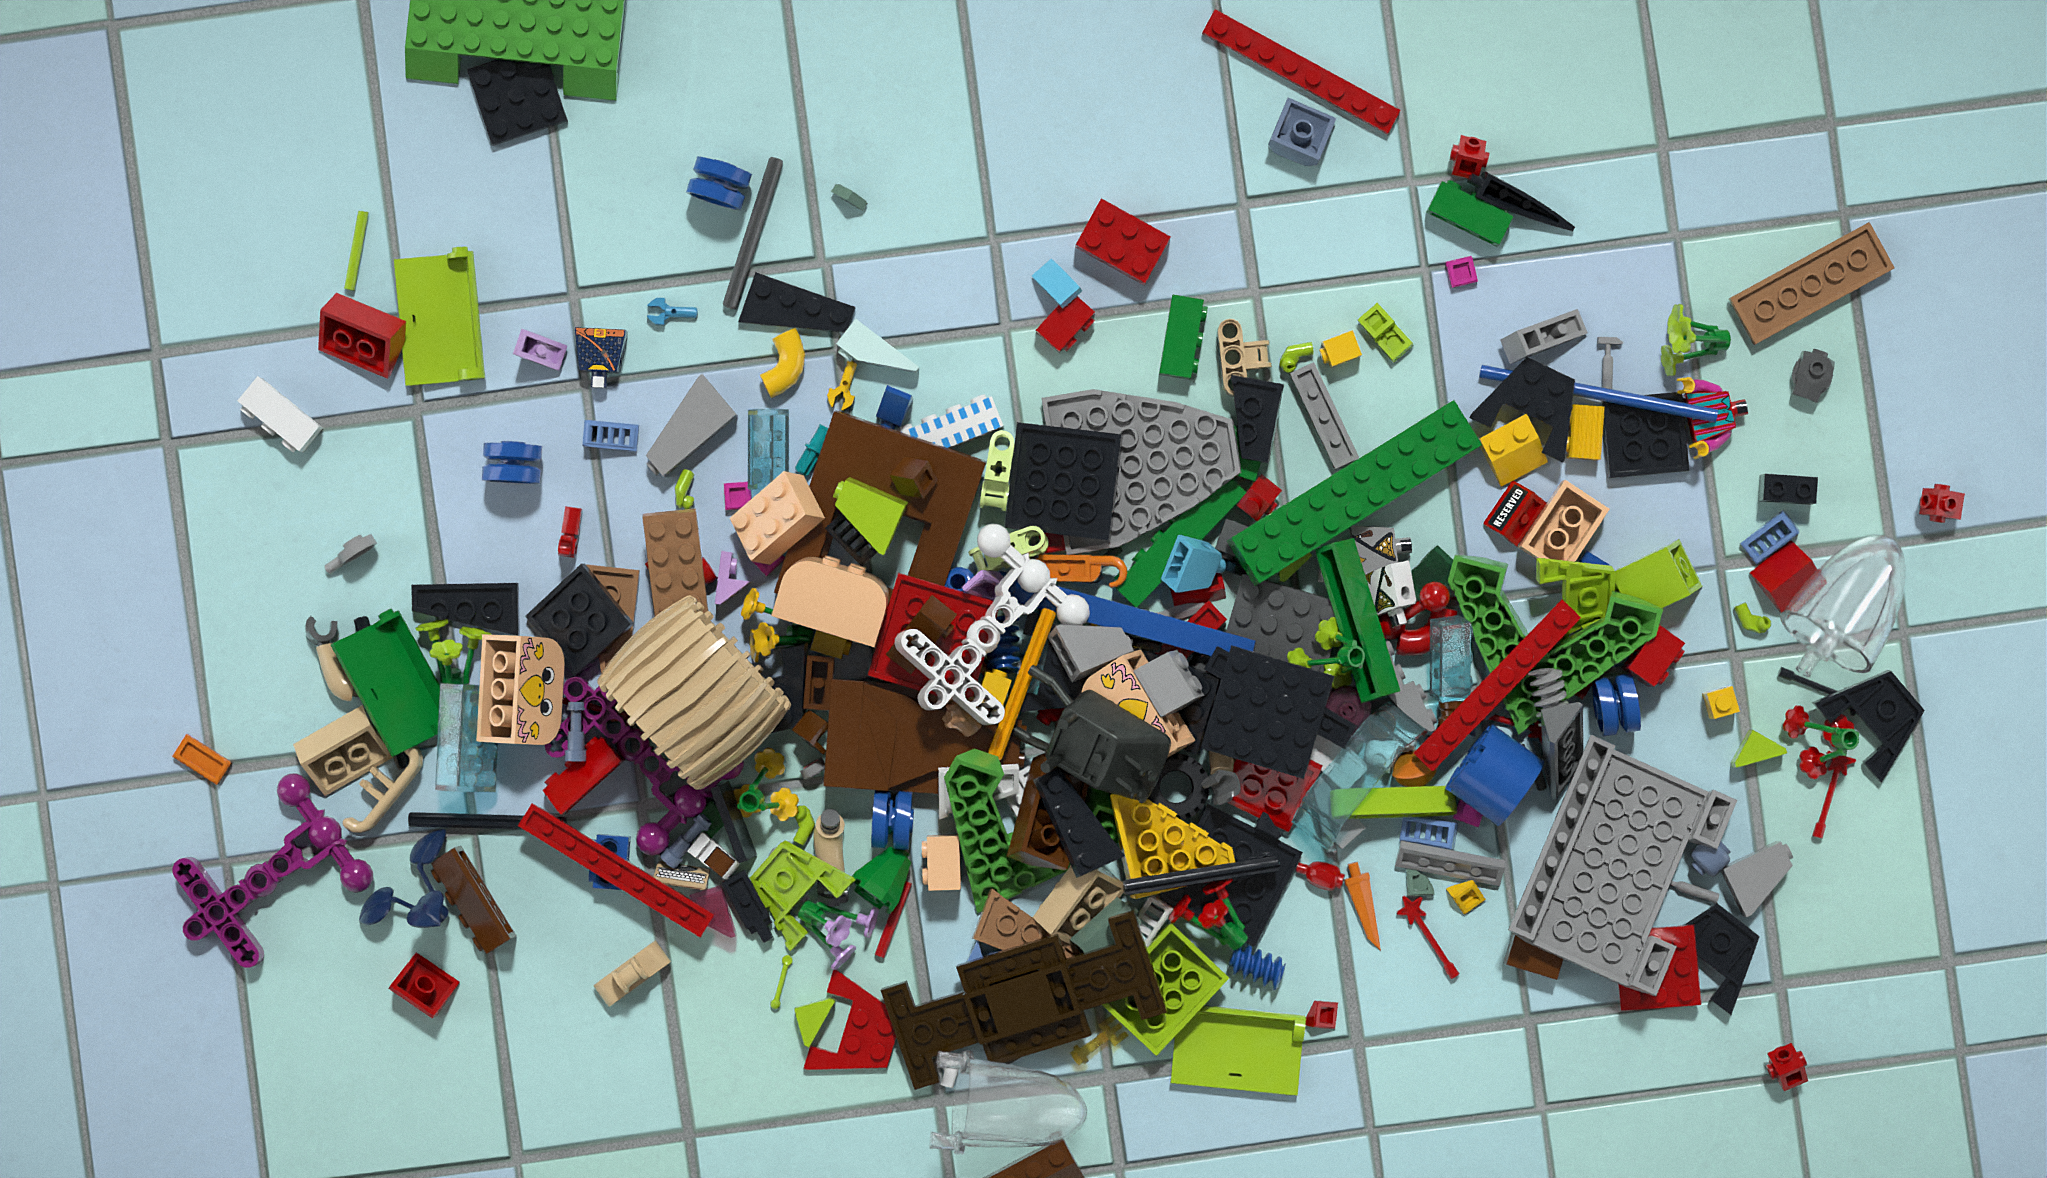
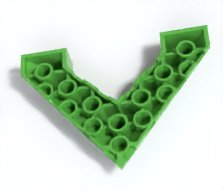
M1454 555L1448 582L1454 591L1461 611L1472 630L1478 648L1491 673L1529 634L1502 590L1508 564L1484 557ZM1612 591L1605 617L1556 644L1529 672L1544 668L1561 670L1563 675L1558 679L1563 680L1565 686L1559 690H1564L1567 693V696L1562 700L1569 699L1604 674L1609 668L1629 656L1641 645L1657 635L1663 609L1638 597ZM1528 673L1502 699L1513 719L1518 734L1541 719L1536 714L1543 709V707L1534 706V703L1540 701L1541 697L1532 696V693L1539 690V687L1530 686V683L1536 680L1537 677L1529 676Z
M972 749L955 757L944 779L978 914L983 910L990 889L1009 899L1022 893V890L1039 885L1067 870L1030 866L1007 857L1013 832L1007 834L993 798V793L1003 778L1004 772L998 756ZM1090 787L1087 791L1085 803L1117 844L1119 840L1110 798L1111 793Z

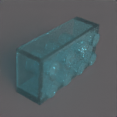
M440 683L435 790L496 792L498 743L476 741L480 685Z

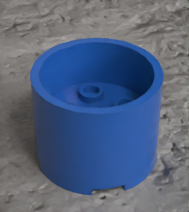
M1492 724L1482 732L1468 750V754L1462 760L1460 766L1453 772L1445 789L1499 826L1508 818L1528 792L1545 761Z

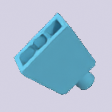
M1178 535L1161 580L1175 592L1208 588L1211 586L1215 574L1225 571L1226 561L1222 558V554L1208 542Z

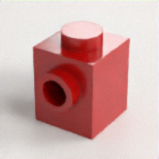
M1261 474L1237 506L1258 521L1263 514L1269 515L1278 504L1274 500L1282 490Z

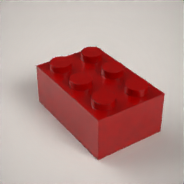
M1101 198L1076 242L1075 248L1145 286L1171 236Z

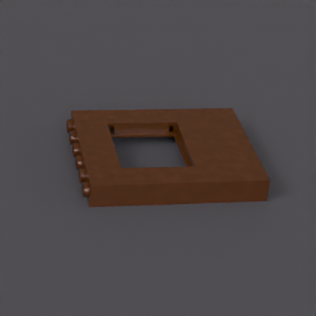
M835 410L809 485L825 519L788 549L774 593L778 594L784 574L797 561L806 557L823 559L825 555H828L833 537L825 527L842 513L835 506L837 499L833 495L841 480L845 482L849 477L908 502L903 516L925 523L908 575L945 586L987 461ZM904 457L928 461L938 479L924 499L900 494L890 477L891 472ZM887 587L891 598L893 589Z

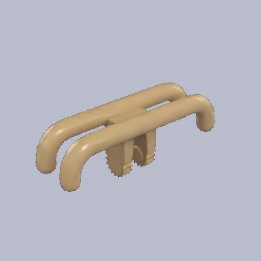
M417 746L404 751L409 756L410 761L395 782L374 766L369 770L375 778L379 779L388 788V791L384 794L369 781L362 779L359 783L360 786L379 800V802L362 822L357 821L353 817L345 818L342 824L347 830L362 833L371 830L377 825L420 771L423 765V756Z

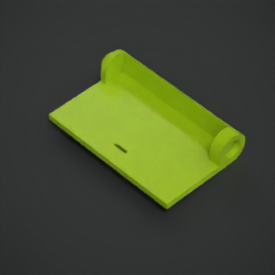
M464 246L452 248V252L447 253V255L394 259L399 318L406 321L405 342L402 347L405 385L413 386L485 379L474 252L468 251V247Z
M1203 1006L1174 1038L1170 1083L1298 1096L1306 1016Z

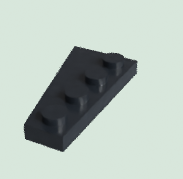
M755 272L738 323L845 333L850 326L856 307Z
M519 583L411 585L413 612L520 636Z
M1060 768L1033 779L1076 878L1125 856Z

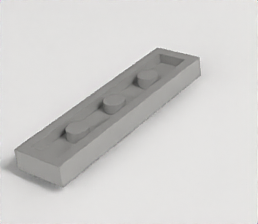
M1313 362L1290 373L1289 375L1334 469L1358 459L1357 451L1315 363Z
M1401 841L1395 866L1500 886L1506 860Z

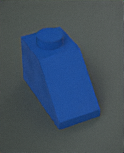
M887 385L876 414V418L881 419L879 424L894 429L895 426L902 427L913 400L912 395Z

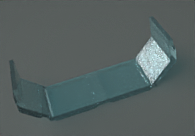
M1390 701L1385 703L1375 713L1370 714L1349 739L1345 748H1342L1332 763L1327 766L1306 792L1292 823L1329 853L1333 852L1335 854L1337 850L1333 845L1342 825L1405 747L1421 736L1427 739L1429 737L1427 735L1428 731Z

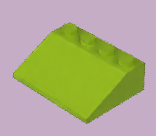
M1171 922L1147 946L1168 1009L1167 1013L1141 1020L1133 995L1103 1004L1118 1021L1156 1056L1229 979L1217 965Z

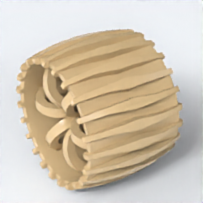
M688 595L660 612L641 627L615 654L598 678L597 683L603 692H607L606 697L609 701L617 700L618 704L615 706V709L619 713L624 710L630 716L627 723L630 726L637 724L644 733L640 737L644 741L649 737L657 745L654 752L657 755L664 753L669 758L667 765L671 769L675 766L680 768L681 770L678 772L679 777L682 779L689 777L687 783L693 786L694 789L701 790L727 774L751 755L779 724L790 708L791 703L788 697L783 695V691L780 688L775 690L772 688L775 682L771 677L764 679L760 674L763 671V667L760 664L754 667L749 662L748 657L751 654L748 651L742 654L734 644L738 640L734 636L728 639L722 633L725 626L722 623L715 625L711 621L714 615L710 611L703 613L704 606L697 602L696 598Z

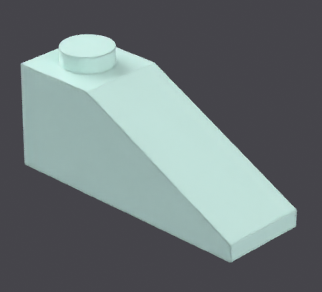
M856 318L836 343L840 348L838 353L850 362L854 358L858 362L917 373L919 370L916 364Z

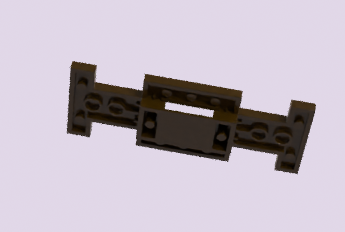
M1131 910L1108 918L1115 940L1114 944L1066 958L1057 933L986 955L956 966L964 989L963 991L918 1005L914 1003L907 980L882 988L880 991L914 1090L941 1081L933 1058L934 1056L979 1043L983 1045L989 1066L991 1067L1091 1036L1092 1033L1084 1010L1122 998L1134 996L1141 1020L1167 1013L1168 1009L1135 911ZM1040 969V970L1037 971V972H1033V973H1030V974H1027V975H1024V976H1021V977H1017V978H1014V979H1011V980H1008V981H1004V982H1001V983H998V984H995V985L990 986V984H992V983H995V982H998V981H1001V980H1005V979H1008V978H1011V977H1014V976H1017V975H1021V974H1024V973H1027V972H1030V971H1034V970Z

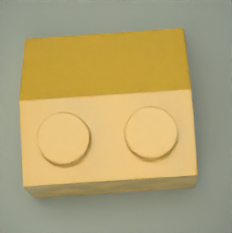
M1527 414L1479 438L1482 444L1479 447L1500 487L1548 463L1546 455L1542 453L1543 447Z

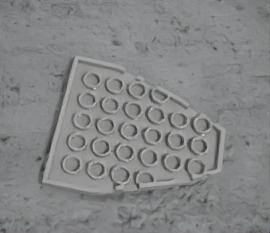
M1096 389L1042 398L1046 426L1123 434L1111 540L1064 535L1067 555L1120 547L1194 508L1242 473L1232 419L1177 402Z

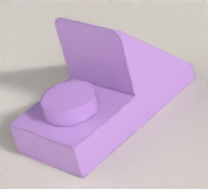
M521 329L513 354L559 371L567 345Z
M721 551L715 604L722 605L751 583L750 581L730 579L731 574H736L738 559L733 558L734 553Z

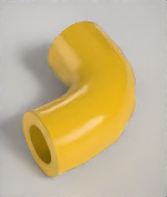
M796 328L772 339L779 354L778 363L771 370L760 374L770 398L784 393L796 384L803 372L805 351Z

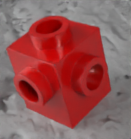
M1461 135L1458 145L1453 144L1449 160L1454 161L1452 175L1469 178L1470 174L1473 173L1479 176L1481 168H1486L1490 153L1485 152L1487 141Z
M1934 484V488H1923L1919 514L1930 516L1929 521L1945 523L1946 519L1961 520L1965 493L1950 491V486L1943 484Z
M1792 1043L1777 1047L1767 1053L1770 1064L1766 1065L1768 1073L1772 1080L1777 1078L1783 1091L1808 1082L1805 1066H1807L1806 1059L1801 1051L1796 1052Z

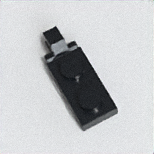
M746 870L722 882L746 929H749L751 934L758 932L763 943L773 939L774 937L768 927L769 924L773 923L770 914Z

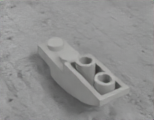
M1386 640L1387 648L1391 657L1395 654V652L1390 641ZM1391 657L1401 691L1387 695V697L1416 725L1428 732L1434 731L1435 727L1433 724L1437 723L1432 709H1426L1422 701L1426 699L1421 685H1415L1414 681L1403 684L1402 680L1406 679L1400 664L1395 666Z

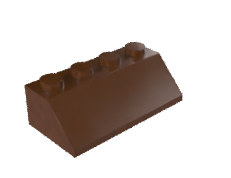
M1045 752L1032 758L1007 857L1030 866L1067 870L1069 860L1033 779L1047 774L1041 770V764L1047 760ZM1060 768L1085 802L1089 785Z
M462 846L454 847L431 863L433 869L430 871L437 883L442 882L447 889L444 893L447 900L452 906L457 905L461 912L458 917L466 929L470 927L475 937L472 939L480 952L484 950L488 954L517 936Z
M1060 1136L983 1178L1085 1177L1063 1136Z

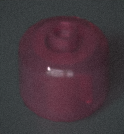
M1339 686L1330 690L1326 708L1357 725L1352 735L1361 732L1368 725L1372 715L1370 701L1361 703L1357 688L1352 686Z

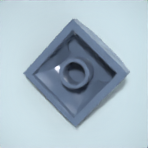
M1287 98L1268 145L1274 153L1304 166L1317 165L1336 118L1291 98Z

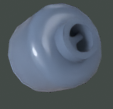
M1721 841L1717 849L1698 845L1691 852V857L1694 860L1691 865L1701 876L1707 873L1709 876L1714 877L1729 864V854L1731 851Z

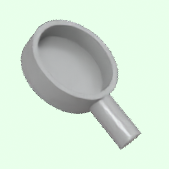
M372 534L365 537L358 535L343 545L344 549L338 553V556L325 565V570L332 574L346 563L372 549L377 544Z

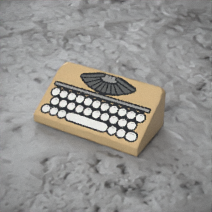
M659 861L654 877L667 885L705 890L708 887L710 869L679 864L674 869L665 862Z

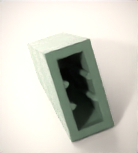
M1116 897L1079 930L1070 941L1081 954L1114 944L1115 940L1108 918L1134 910L1135 914H1137L1138 910L1129 900L1123 902ZM1137 917V920H1138V923H1139V926H1140L1142 922H1141V921L1138 919V917Z

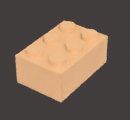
M785 471L730 517L750 561L769 565L825 519L804 475Z
M1563 480L1518 548L1535 559L1546 558L1575 562L1610 509L1567 480Z

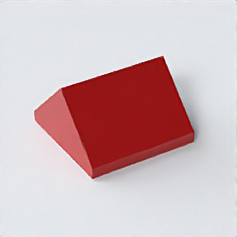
M1792 540L1749 572L1781 614H1784L1824 582L1812 559Z
M416 952L388 989L433 1019L438 1016L460 981Z

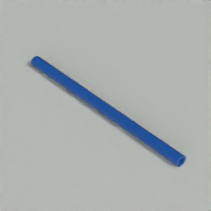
M1482 365L1479 378L1503 382L1513 370ZM1576 382L1574 386L1573 396L1715 423L1717 420L1718 409Z

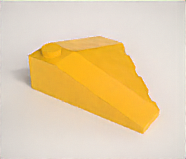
M1116 794L1110 795L1119 846L1125 855L1122 857L1126 879L1235 862L1232 847L1224 842L1219 844L1208 837V832L1192 822L1187 824L1177 818V813L1161 803L1156 805L1148 799L1145 803H1140L1138 800ZM1178 888L1130 895V898L1138 899Z

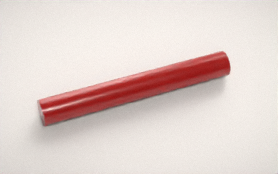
M905 881L899 902L887 919L875 951V955L885 958L912 886L911 882Z

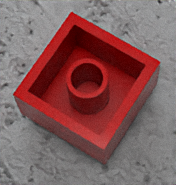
M1659 625L1657 635L1631 653L1621 668L1647 687H1655L1657 684L1661 685L1669 675L1667 668L1673 662L1676 664L1684 654L1685 650L1682 647L1685 642Z

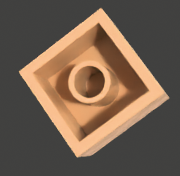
M958 834L928 835L927 841H922V858H927L928 867L922 869L923 885H928V891L960 890L961 865Z

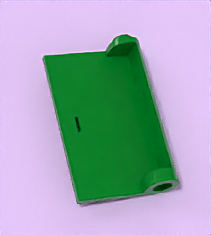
M391 608L379 614L380 620L373 625L332 643L331 647L389 753L394 757L460 723V720L400 611L394 612Z

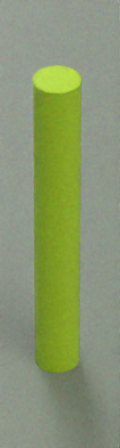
M358 211L344 286V289L355 291L368 219V212Z

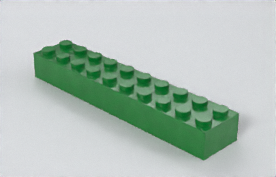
M1453 400L1227 540V543L1253 585L1256 586L1482 444L1457 403Z

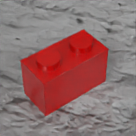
M1077 296L1063 309L1058 305L1036 329V333L1058 353L1063 349L1067 352L1077 341L1074 336L1080 330L1086 332L1095 322L1092 318L1095 311Z

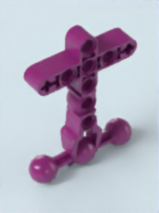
M581 677L570 678L564 684L563 692L569 701L584 702L586 710L581 712L584 736L596 726L605 736L613 738L612 743L616 744L619 755L626 761L634 762L635 765L639 764L641 771L653 784L651 788L652 794L669 809L657 823H645L637 831V847L646 855L655 856L664 852L669 844V833L679 823L687 824V818L697 817L704 811L707 798L713 797L711 788L715 787L722 779L730 780L736 778L743 770L744 760L727 774L701 790H696L689 784L683 785L677 789L672 801L660 789V786L663 782L670 780L671 774L674 771L679 772L681 769L677 766L671 769L667 765L668 760L652 751L654 747L650 746L649 738L644 741L640 737L644 733L642 730L632 728L633 726L630 725L627 726L624 717L613 708L618 703L617 700L609 701L606 697L607 692H603L600 686L594 689ZM574 681L580 682L583 686V692L578 697L573 696L569 690L571 683ZM592 700H598L602 704V711L598 715H593L589 712L588 705ZM571 715L560 725V729L554 738L555 741H559L565 736L561 733L562 730L568 736V731H571L569 727ZM611 719H617L621 723V730L617 734H613L607 729V723ZM631 737L638 739L640 742V749L634 753L626 748V742ZM568 739L561 745L564 749L563 751L557 750L554 752L552 750L554 747L552 741L545 744V751L551 757L565 756V750H568ZM654 756L658 759L659 767L656 771H650L646 768L645 760L647 757Z
M297 773L287 774L281 778L277 785V795L284 805L296 807L306 822L285 836V845L269 861L251 866L246 872L244 879L238 881L240 884L234 885L222 893L201 863L193 857L177 860L172 868L175 879L199 910L184 922L183 933L185 937L189 940L197 941L215 931L237 963L245 968L260 964L264 958V950L238 913L249 906L253 900L272 894L278 882L283 880L282 877L292 874L299 868H313L332 855L341 867L340 881L348 891L354 893L362 892L373 881L371 866L364 860L352 857L345 847L348 840L341 839L342 829L339 823L332 817L324 816L325 809L318 810L309 799L310 785L307 779ZM307 830L311 843L316 848L323 850L310 860L303 857V851L297 848L295 840ZM280 857L285 858L288 862V868L285 872L277 868L276 863ZM190 864L192 868L189 870V873L183 874L184 865ZM258 873L266 876L267 883L264 888L259 887L255 882ZM194 877H200V879L192 882L191 884L189 883V881L194 880ZM200 883L205 884L208 888V895L205 898L200 897L197 893V887ZM237 889L245 893V901L243 903H238L234 898V893ZM215 905L223 908L224 916L222 919H217L213 915ZM194 921L200 922L203 926V931L200 935H196L192 931L191 926ZM231 926L236 927L240 932V937L237 941L229 937L228 931ZM247 940L248 943L244 944L243 947L237 948L236 945ZM253 950L255 953L252 956L253 959L247 960L245 957L248 954L247 951Z

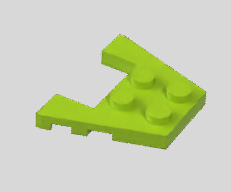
M1536 558V580L1539 584L1562 580V600L1581 617L1559 640L1560 642L1568 638L1569 634L1581 628L1584 629L1606 616L1612 591H1615V570L1612 566Z
M786 840L776 847L750 877L766 908L770 909L775 919L773 923L777 930H781L787 941L785 945L789 951L793 950L808 934L807 930L790 912L819 880L836 898H839L855 881L852 876Z

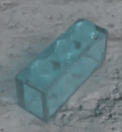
M767 408L748 410V489L763 490L783 471L789 472V409Z
M1460 615L1430 619V696L1441 703L1466 699L1470 695V689L1473 686L1471 677V663L1473 661L1471 638L1473 637V628L1471 622Z

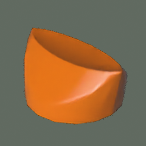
M1409 750V752L1402 753L1396 759L1392 776L1404 787H1421L1432 780L1438 767L1432 772L1413 751Z

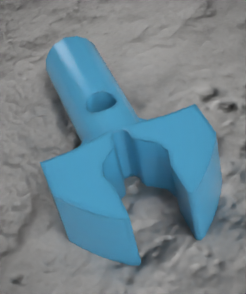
M655 298L647 305L648 307L658 306L665 311L659 316L647 315L656 325H665V320L669 317L696 318L698 315L696 307H672L666 304L665 298Z

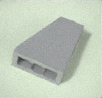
M1060 624L1055 626L1048 635L1072 683L1096 673L1120 656L1134 651L1130 638L1125 635L1120 627Z
M1775 841L1729 863L1721 870L1742 916H1751L1793 866L1790 861L1793 855L1787 844L1782 845V842Z

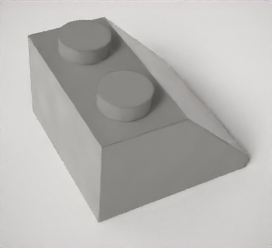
M1177 650L1167 652L1134 670L1135 675L1160 717L1177 713L1204 696L1201 691L1202 685L1197 677L1192 676L1188 669L1187 659Z

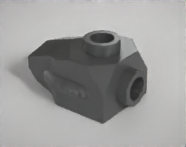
M1813 349L1812 352H1801L1791 375L1794 383L1792 388L1793 395L1806 398L1815 403L1818 402L1820 395L1827 391L1833 379L1835 362L1827 358L1828 353L1818 349Z

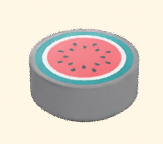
M820 757L800 769L803 778L809 779L825 769V761Z

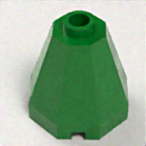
M888 847L854 872L852 877L855 881L853 883L857 886L854 891L871 905L879 908V910L882 906L887 907L885 913L890 915L899 902L911 865V861L908 859L909 853L903 849Z

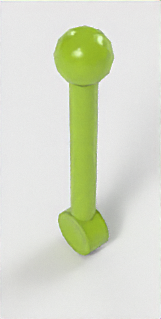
M785 955L782 958L783 968L775 997L770 1002V1006L773 1009H778L781 1006L779 1001L788 966L793 961L790 955Z

